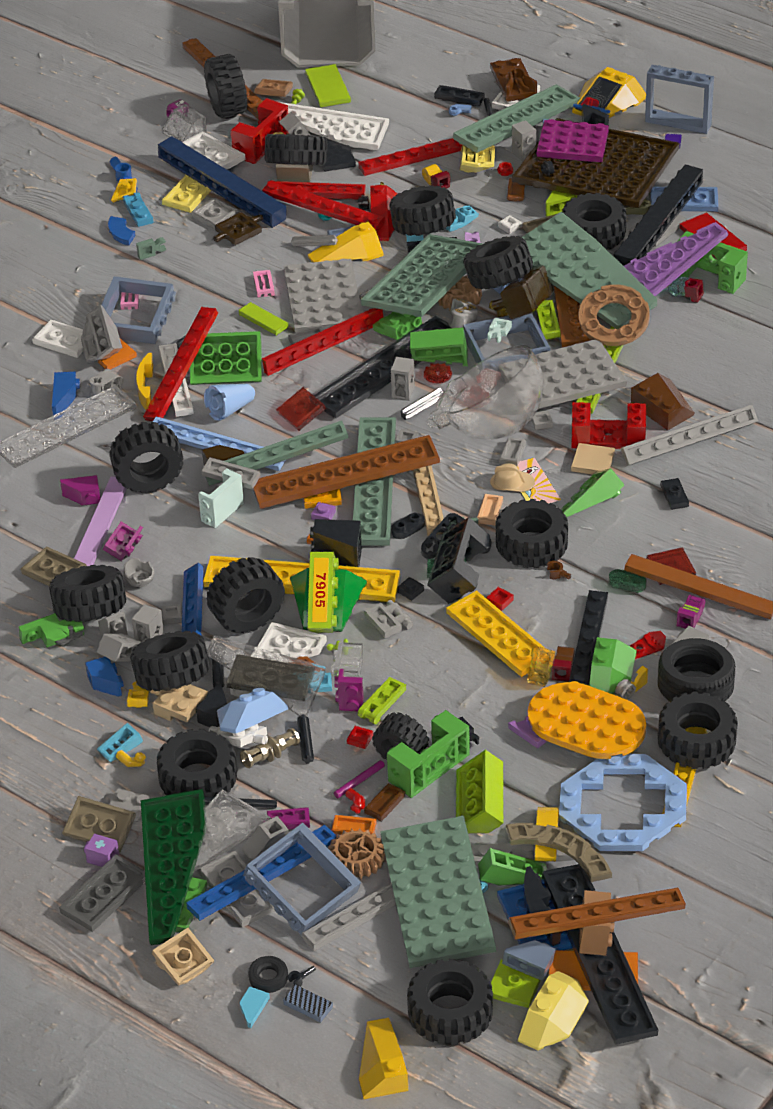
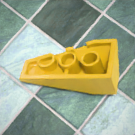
M369 222L353 226L336 237L338 239L336 245L321 246L308 254V258L312 263L340 259H362V261H369L384 256L376 230Z
M389 1017L367 1021L359 1074V1084L363 1099L408 1091L407 1069Z

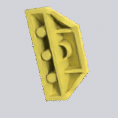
M462 145L460 170L467 173H477L494 167L495 146L492 145L476 153Z
M559 971L548 976L527 1012L518 1042L539 1051L545 1046L553 1045L569 1038L589 1003L579 980Z

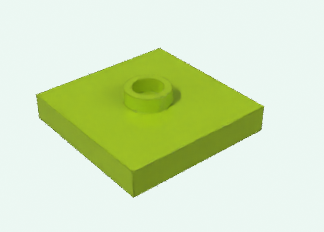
M501 959L491 981L493 999L530 1008L541 980L502 964L503 960Z

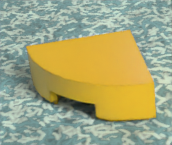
M641 666L636 671L638 675L634 682L631 681V684L636 687L635 692L648 682V668Z

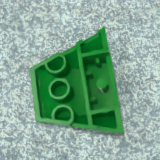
M306 568L290 577L303 630H308L309 568ZM346 569L335 570V577H338V589H334V596H337L338 604L337 608H334V615H337V627H333V631L337 632L343 631L356 601L360 598V593L367 584L365 579Z

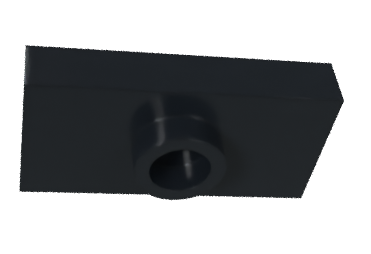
M679 478L661 481L660 486L671 510L689 507V500Z

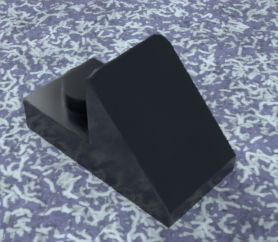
M586 104L582 105V122L609 125L608 114Z

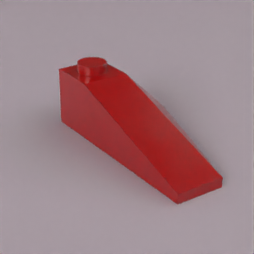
M387 185L370 186L371 213L385 218V223L376 232L379 241H389L395 230L392 224L389 204L398 193Z

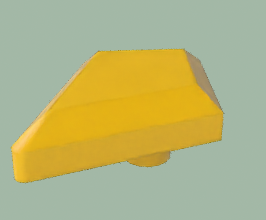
M136 178L119 180L111 198L112 203L122 200L125 195L132 196L136 193Z

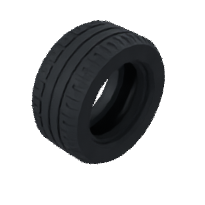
M689 638L674 642L660 655L658 662V689L669 702L676 696L679 698L681 694L687 693L688 695L692 692H698V694H703V692L709 693L712 697L715 695L721 701H726L734 690L736 668L734 658L725 647L711 640ZM701 671L711 674V676L690 677L681 673Z

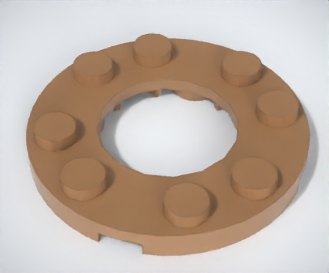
M624 285L602 286L600 290L593 293L590 292L583 299L579 307V324L584 334L589 339L600 341L602 345L621 346L633 342L645 332L649 324L650 311L648 303L638 291ZM610 303L625 305L632 314L631 320L620 329L605 328L597 320V313L603 306Z

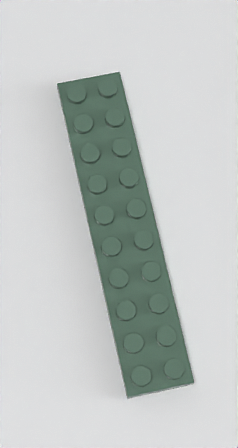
M555 84L454 132L453 139L473 152L478 153L511 137L512 125L526 120L534 126L542 122L543 119H548L573 107V104H576L580 97Z
M360 417L357 453L395 444L396 417ZM393 475L355 484L353 520L361 521L362 546H390Z

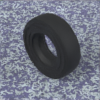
M260 957L253 961L249 967V982L253 988L267 993L276 992L287 983L288 968L285 962L278 957ZM267 969H272L277 973L273 979H263L260 977V973Z

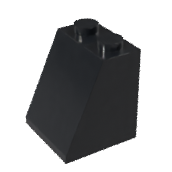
M315 519L314 527H310V538H313V541H311V552H334L335 558L339 560V566L360 567L362 553L361 521Z

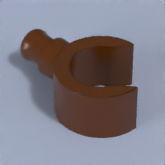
M550 561L547 563V571L553 570L550 571V579L562 577L569 580L571 578V574L563 570L561 562Z

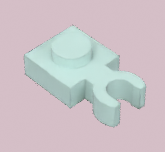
M494 318L489 327L488 341L496 338L497 343L501 342V336L506 337L511 329L512 321Z

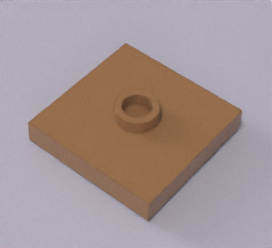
M262 79L255 87L254 94L286 97L293 88V82Z

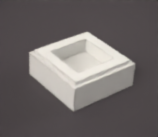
M509 215L498 222V227L511 234L522 227V222Z

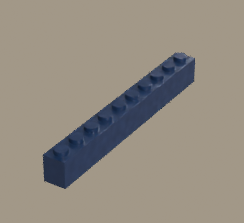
M171 136L158 144V158L205 187H208L250 215L256 216L261 214L263 216L262 222L271 228L286 220V206L175 137Z

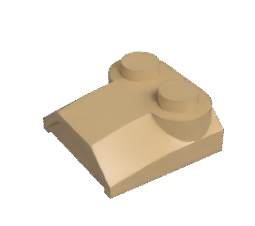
M186 928L152 951V955L156 958L157 966L165 970L178 985L188 983L214 963V959L189 928Z

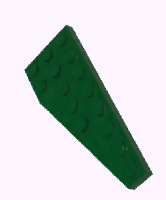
M203 789L140 800L148 932L151 945L165 943L175 935L207 829Z

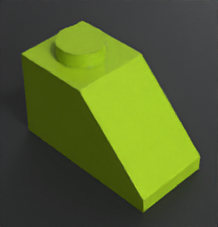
M552 191L546 201L545 216L562 212L565 204L570 199L577 198V195Z

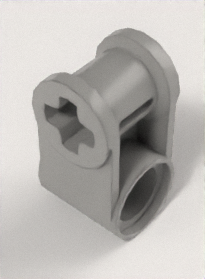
M105 369L103 372L90 378L89 383L92 387L90 396L93 399L104 398L108 394L120 389L123 384V378L112 370Z

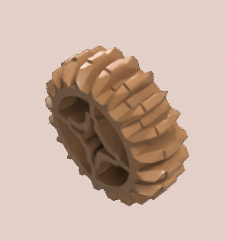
M468 275L463 276L438 301L439 306H443L444 309L449 308L450 311L453 299H463L476 306L480 304L482 290L476 289L470 284Z
M351 828L350 832L343 830L342 835L336 834L337 838L331 840L328 849L360 880L363 876L369 878L371 873L376 874L377 870L381 869L385 860V853L381 838H377L375 833L370 834L369 830L362 832L360 828L358 831H353Z

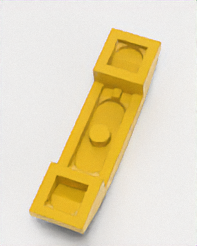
M148 353L142 359L136 374L138 397L145 410L151 402L150 386H145L146 378H153L152 353Z
M538 807L536 825L558 827L559 807ZM535 844V861H556V849Z

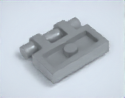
M392 600L386 603V607L379 603L364 610L365 617L384 638L402 631V626H405L407 629L413 627L410 616L407 613H403L400 605Z

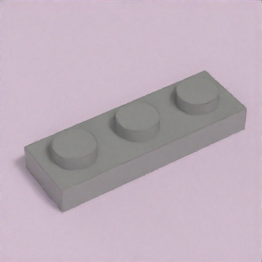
M209 458L202 469L203 476L223 481L222 472L227 468L242 476V487L252 490L261 476L260 471L214 458Z

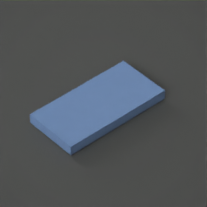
M653 187L651 189V205L656 202L657 197L663 193L665 187ZM699 187L681 211L718 212L717 187Z

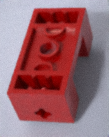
M266 98L257 107L259 120L257 127L239 122L232 128L230 133L232 148L245 154L244 161L256 164L265 155V137L267 134L283 132L287 135L279 121L289 114L288 105Z
M572 402L571 449H577L579 443L621 449L646 440V404L627 403V420H590L591 403Z

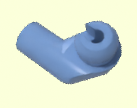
M455 104L449 107V114L452 116H457L461 113H471V105Z

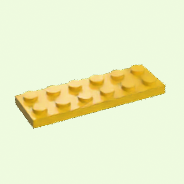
M477 590L446 607V613L520 677L536 669L531 667L532 661L545 664L552 660L551 652Z

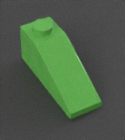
M492 848L487 851L478 863L480 880L495 885L524 884L525 871L528 866H531L533 871L539 874L541 880L542 871L547 870L545 863Z

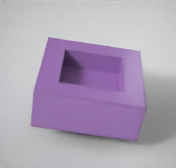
M318 502L311 513V519L331 520L336 513V506Z

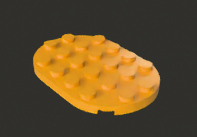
M576 681L557 683L542 688L531 699L528 706V721L536 735L550 743L591 758L611 759V756L619 754L625 756L636 750L642 744L646 735L645 716L633 702Z

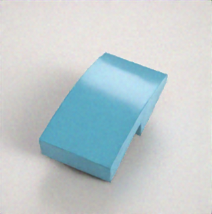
M470 206L455 209L456 218L451 226H447L446 229L451 232L462 228L476 219L479 213Z

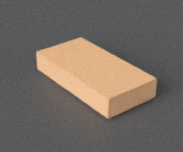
M484 495L477 516L479 524L496 525L497 516L503 503V496Z

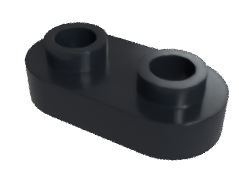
M414 512L394 522L391 526L392 536L396 539H405L423 529L425 526L424 516Z

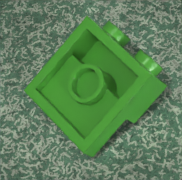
M392 312L373 324V330L392 339L399 340L422 325V319L414 315Z

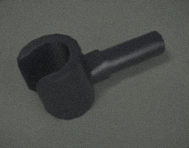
M311 966L301 973L292 971L288 974L289 982L294 980V986L298 985L301 987L303 984L302 979L314 972L316 968Z

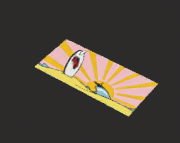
M535 458L519 462L517 468L522 472L532 475L535 479V485L532 489L521 492L526 501L536 499V501L545 500L547 503H553L561 500Z

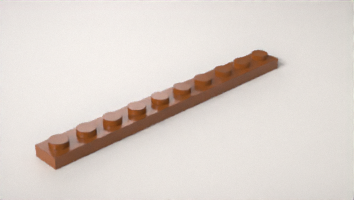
M197 38L182 42L183 49L203 68H205L204 63L208 58L216 57ZM245 85L248 103L247 110L258 119L257 107L263 101Z

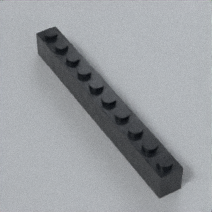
M685 164L681 170H678L675 178L671 179L670 184L664 188L663 193L657 197L656 202L650 206L649 211L643 215L642 220L636 224L635 229L629 233L628 238L621 243L620 248L614 252L613 257L625 266L635 258L638 260L646 256L703 183V169Z

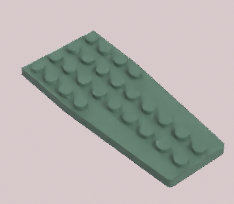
M558 213L522 236L526 240L533 260L532 268L541 265L545 266L550 283L580 304L590 292L593 293L600 290L602 286L624 285L635 289L648 303L649 311L657 306V298L595 238L564 213ZM619 303L607 304L597 313L598 317L616 329L627 325L632 315L625 305Z

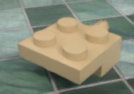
M191 684L168 691L151 690V694L159 696L153 702L154 715L169 721L177 718L188 722L196 713L197 705L206 698L208 691Z

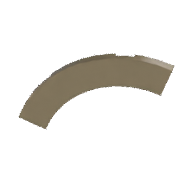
M533 823L506 825V832L511 846L536 844L554 848L567 854L580 864L591 882L612 878V872L603 856L597 853L591 847V844L580 836L552 825L540 826L533 825Z

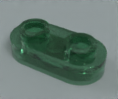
M615 569L609 573L608 582L612 587L639 593L646 589L647 580L643 576Z

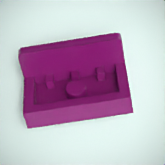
M121 521L102 550L122 561L126 555L129 557L135 548L133 544L140 542L143 537L140 533L144 527L140 525L136 531Z
M340 669L339 676H335L334 687L338 688L335 693V702H339V711H358L364 704L363 677H344V669Z

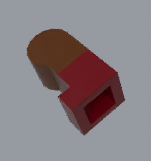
M558 646L552 663V680L569 682L574 660V648ZM559 670H565L566 675L561 676L558 675L556 672Z

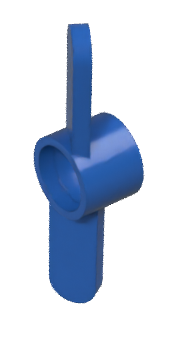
M116 156L111 158L110 164L115 170L116 181L132 179L131 165L122 163Z

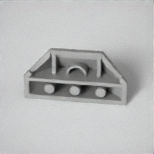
M100 304L87 314V321L81 336L82 346L88 362L110 358L122 349L117 327Z

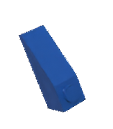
M76 371L54 372L52 397L54 420H58L77 397V389H80V378H76Z

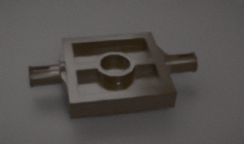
M240 212L216 224L215 231L219 234L213 236L215 242L227 239L234 245L240 244L262 233V227L257 222L262 221L263 216L258 214L254 217H249Z

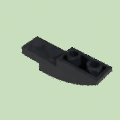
M531 866L526 867L524 876V906L526 914L551 910L549 907V901L551 900L549 890L543 887L539 874L535 873ZM562 931L545 934L552 946L560 944V934H562Z

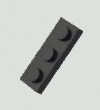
M439 85L434 93V98L458 104L480 106L485 98V93Z

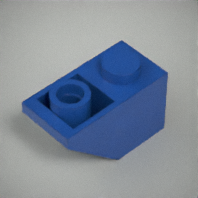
M107 657L85 662L87 677L93 690L117 697L122 696L121 687H124L121 675L117 676L118 672L115 663H111Z

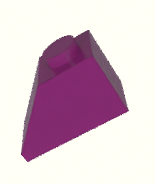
M97 475L60 479L63 497L82 506L99 504L100 492Z

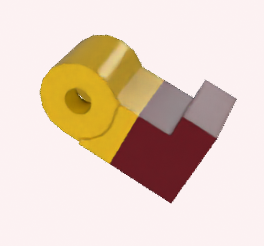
M432 164L422 169L423 178L430 186L436 187L443 183L442 188L450 187V173L440 170L437 164Z

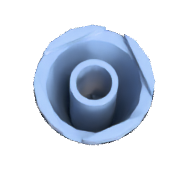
M250 384L211 385L204 391V404L211 411L209 415L214 420L220 421L253 401L255 390Z

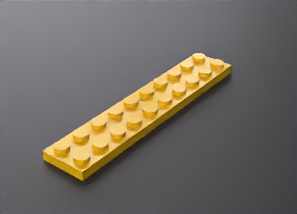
M210 556L203 580L204 587L208 588L210 583H213L214 576L218 575L223 567L226 568L229 566V563L232 561L237 562L241 558ZM264 560L282 580L285 594H294L290 577L310 567V563ZM339 566L338 569H346L367 581L365 588L360 593L359 600L383 602L392 600L395 602L400 570Z

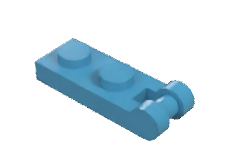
M139 192L134 193L132 196H123L124 205L138 227L154 223L153 217Z

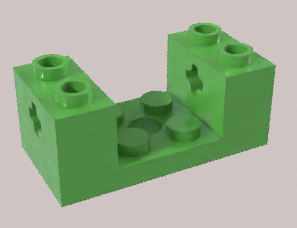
M686 231L681 237H689L694 233ZM719 243L680 276L688 278L696 268H700L719 275L718 289L734 294L746 280L748 252Z
M447 710L436 715L431 720L432 746L423 750L420 755L402 742L387 752L388 782L404 790L405 794L410 798H413L470 755L469 726Z

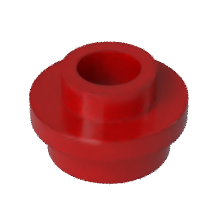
M502 162L497 168V173L504 177L511 175L514 171L512 164L509 162Z

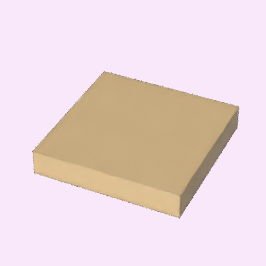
M579 443L571 471L593 475L595 472L609 469L615 455V448Z

